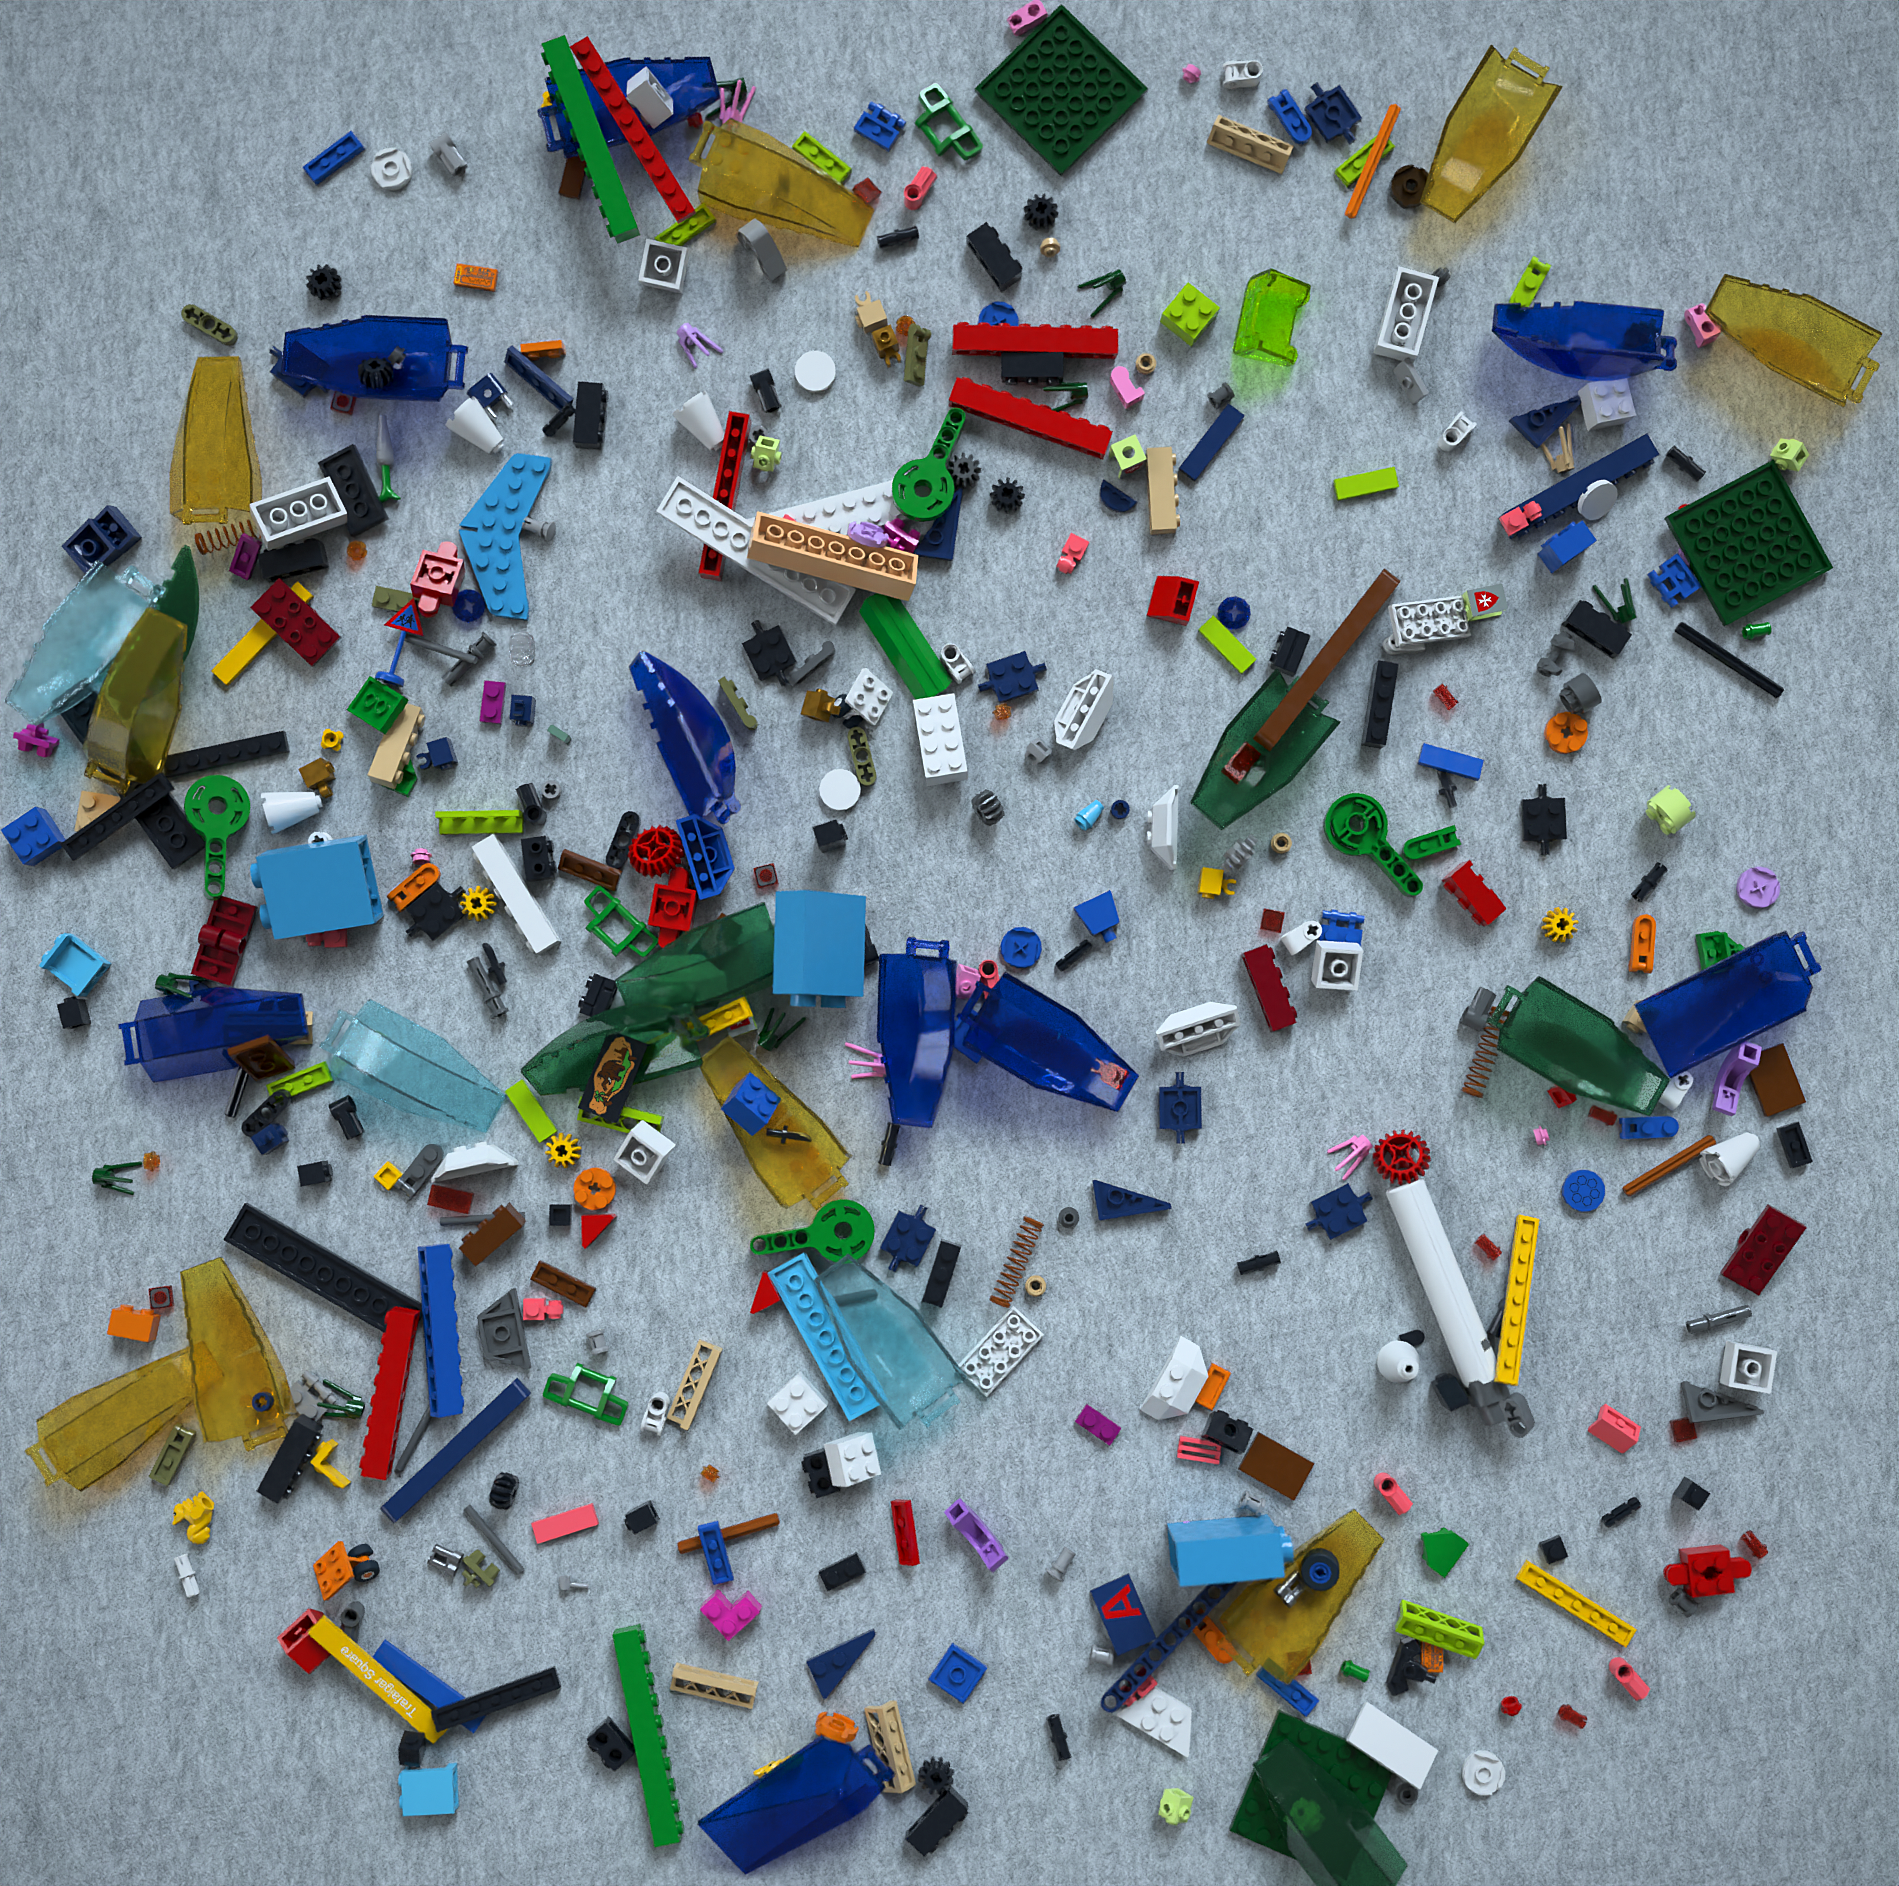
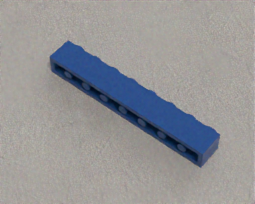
M450 1244L419 1246L417 1250L430 1416L441 1418L462 1414L464 1398L461 1395V1386L463 1380L459 1370L461 1357L458 1353L459 1334L456 1331L458 1316L454 1306L456 1293L453 1290L452 1249Z

